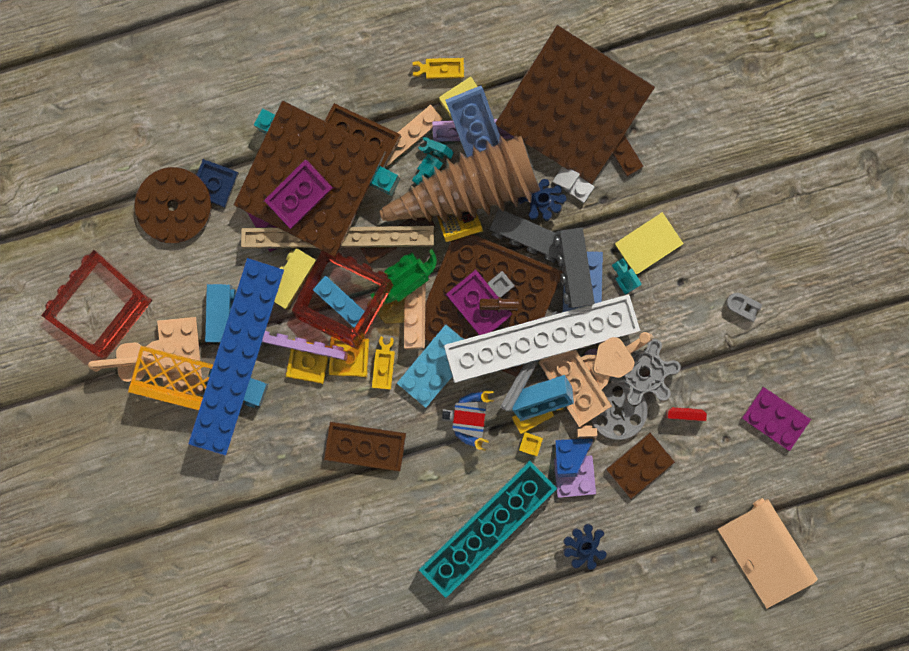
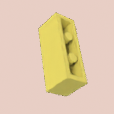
M297 248L295 251H290L286 258L287 264L285 267L281 266L280 268L284 269L274 301L287 310L318 262Z

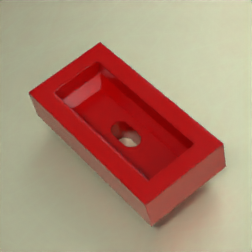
M671 407L666 410L665 418L706 421L707 413L702 409Z

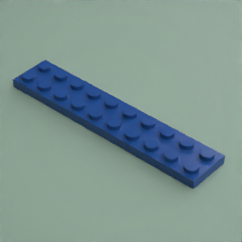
M247 258L188 443L189 445L223 455L227 454L284 269Z

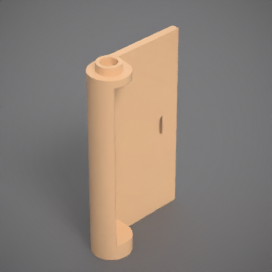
M760 498L753 503L754 507L750 511L718 528V531L765 607L769 608L812 585L818 578L770 501Z

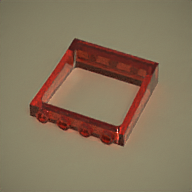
M93 250L90 255H85L82 258V265L78 270H73L70 273V280L66 285H61L58 288V295L54 300H49L46 303V310L41 316L90 352L106 360L153 300L96 250ZM101 263L130 289L133 294L97 341L92 344L58 320L57 314L94 267Z
M322 250L292 308V312L297 320L358 350L376 314L392 289L393 283L384 272L379 270L376 273L366 263H363L361 266L351 256L345 258L338 252L337 256L334 257ZM328 262H332L380 285L353 329L308 308L314 293L313 289L318 284Z

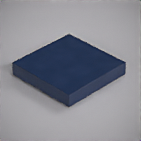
M202 159L197 176L207 186L211 196V203L226 208L239 172Z

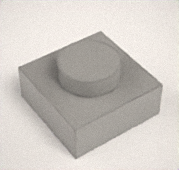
M503 271L487 283L498 297H502L514 287V284Z

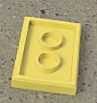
M662 212L617 241L614 245L626 260L630 269L632 268L637 275L683 245V242Z

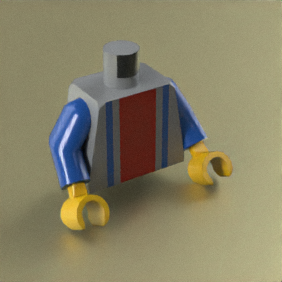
M493 391L475 392L463 396L455 404V411L443 409L442 421L453 422L452 430L455 431L457 438L463 443L482 451H486V449L482 448V443H489L482 436L487 403L494 402V400H489L488 395L494 393Z

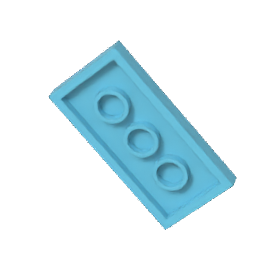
M445 325L397 384L426 408L452 378L444 345L464 339L449 326Z

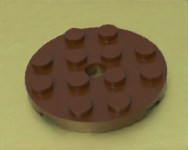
M178 167L163 168L149 175L140 185L135 198L136 217L142 229L152 238L169 244L184 243L195 238L206 227L212 211L211 196L205 183L194 173ZM175 200L178 202V208L171 211L168 205L171 201Z

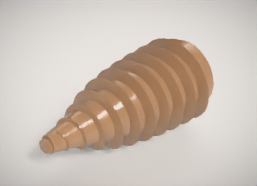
M514 134L513 139L506 141L500 135L498 145L492 146L486 140L485 150L479 152L473 146L471 156L466 158L460 152L459 161L452 164L447 159L446 168L442 171L434 166L433 176L427 179L422 175V182L415 188L411 186L410 191L402 196L399 195L398 199L382 207L383 209L379 211L382 220H387V222L411 218L416 221L417 218L423 217L432 222L433 216H440L447 223L448 214H454L459 221H462L463 212H469L476 219L477 209L483 208L490 215L491 206L497 205L503 212L505 202L511 201L518 207V199L520 197H525L531 203L532 193L539 192L540 188L522 136L518 137Z

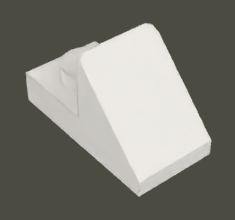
M562 167L552 183L560 185L564 191L584 203L594 189V186L580 178L579 173Z

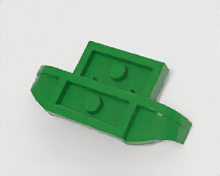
M432 249L429 251L430 258L425 263L420 258L417 260L416 256L411 252L403 256L395 265L388 267L381 274L385 281V284L382 286L386 292L379 295L372 293L370 294L371 298L381 304L391 303L395 300L400 302L430 280L428 276L436 267L437 259Z

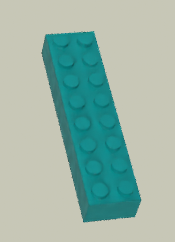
M528 460L419 567V571L447 598L557 488Z

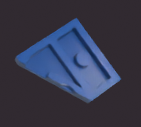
M593 439L555 440L558 478L577 477L581 470V465L584 463L587 453L593 445Z

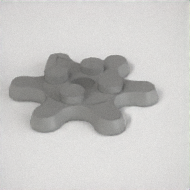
M653 339L649 342L645 351H635L631 354L635 364L629 373L620 378L612 376L610 378L612 383L624 382L629 385L630 392L627 400L631 405H638L643 395L647 392L654 393L662 401L670 398L671 392L665 386L664 379L668 375L679 373L681 366L675 360L668 362L661 360L659 353L662 349V343L658 339ZM647 368L650 371L649 377H642L639 371Z

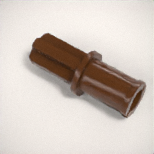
M498 297V299H480L479 309L498 310V312L501 310L518 311V299H501V297Z

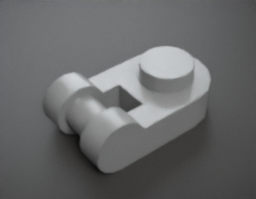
M741 293L729 295L726 301L729 310L751 322L755 321L757 311L761 310L763 306ZM747 304L751 306L749 312L744 310Z

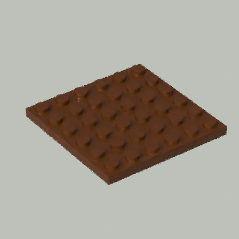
M557 24L495 123L513 136L514 134L518 137L522 136L524 143L567 170L571 169L579 173L580 178L592 184L655 86Z
M282 100L233 205L335 257L342 246L386 151ZM304 160H308L333 189L293 229H290L264 200Z
M473 234L452 240L425 303V339L432 341L445 325L449 326L463 339L479 336L473 326L446 295L475 270H477L486 283L503 271L514 284V287L503 295L501 299H518V311L510 310L513 315L493 331L544 318L562 271ZM523 365L501 371L517 377Z

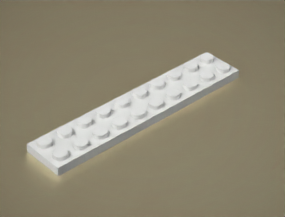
M628 294L446 344L444 349L454 383L602 343L612 337L620 338L638 333L640 328Z

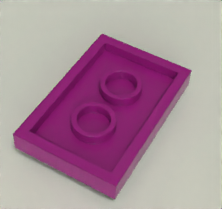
M304 160L264 201L290 229H293L333 187L308 160Z
M477 270L473 271L446 294L479 335L492 332L513 315L510 310L498 312V310L479 309L480 299H498V296Z
M765 387L760 389L741 417L742 420L788 451L792 449L811 421L809 417Z

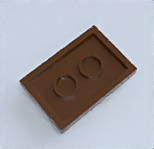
M649 432L608 466L606 470L628 497L632 499L675 461Z

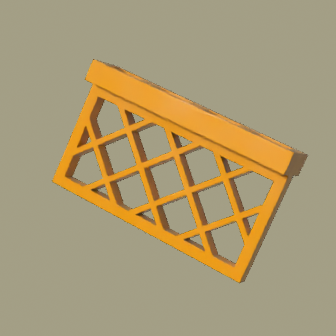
M141 345L128 392L199 410L203 397L197 396L193 388L202 384L206 390L205 382L209 380V377L203 380L197 370L203 367L212 369L213 364ZM143 351L152 353L155 360L146 365L142 359ZM168 357L171 358L174 365L165 370L159 360ZM157 362L162 372L152 376L147 367ZM188 362L193 370L184 375L178 365ZM176 367L181 377L171 381L167 372ZM143 369L146 370L150 379L144 382L136 380L138 372ZM195 372L200 382L190 386L186 377ZM162 374L165 375L169 384L163 387L158 386L155 378ZM183 379L188 389L178 391L174 383Z

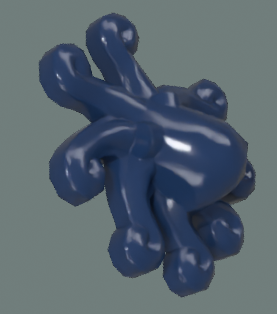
M542 179L539 182L540 191L532 193L530 219L535 220L538 218L537 208L543 214L545 221L551 220V211L554 213L561 212L562 207L560 204H564L567 198L564 194L556 196L562 192L560 185H556L554 188H546L550 184L548 179ZM525 197L518 199L520 204H523L525 201L529 202Z
M585 524L583 527L585 533L575 528L572 531L574 538L570 536L564 538L563 542L566 546L571 545L576 549L565 548L563 551L564 556L580 557L571 561V565L574 568H579L587 560V567L594 569L597 566L596 562L593 561L594 555L600 560L606 558L607 553L605 550H597L600 538L604 536L603 530L597 529L594 532L593 539L591 533L593 526Z

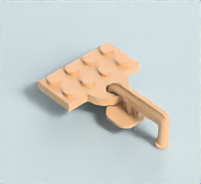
M196 317L157 321L159 340L151 342L146 347L200 361ZM139 343L121 344L117 348L116 359L90 361L88 367L95 372L105 368L117 367L120 379L131 382L141 345ZM143 351L142 359L146 365L155 360L152 353ZM165 357L159 360L165 370L174 365L171 358ZM157 362L147 367L152 376L162 372ZM188 362L178 365L184 375L193 370ZM176 367L167 372L171 381L181 377ZM145 369L138 372L136 380L140 381L147 374ZM201 369L197 370L202 377ZM195 372L186 377L190 386L200 382ZM164 374L157 377L163 378V386L169 384ZM183 379L174 383L178 391L188 389ZM202 384L193 388L195 394L203 393Z
M643 332L640 334L639 339L628 346H625L619 338L612 337L598 346L597 355L581 357L577 350L544 358L538 363L549 380L563 375L566 376L572 385L574 404L566 407L578 426L581 427L612 407L603 389L608 385L611 376L620 378L634 368L635 362L631 354L651 342L653 335Z

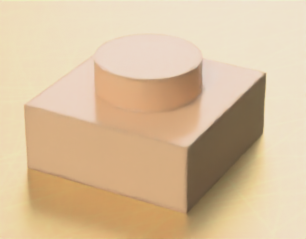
M590 425L581 426V429H577L576 432L577 439H596L597 428H592Z

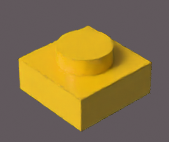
M524 432L519 451L538 456L543 438Z

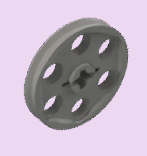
M624 382L617 384L609 383L603 389V392L612 404V407L600 414L607 418V424L599 426L596 422L597 417L593 418L591 422L597 428V431L607 438L616 440L630 438L641 430L646 421L647 404L644 396L642 397L639 405L632 406L627 400L630 392L629 385ZM615 386H620L623 389L622 396L615 397L612 394V389ZM612 401L615 403V405H617V407L623 408V410L621 411L622 417L618 414L614 415L613 412L615 411V406L613 405ZM634 414L638 415L641 420L636 426L630 423V417ZM618 424L624 427V433L620 436L616 435L613 431L614 427Z

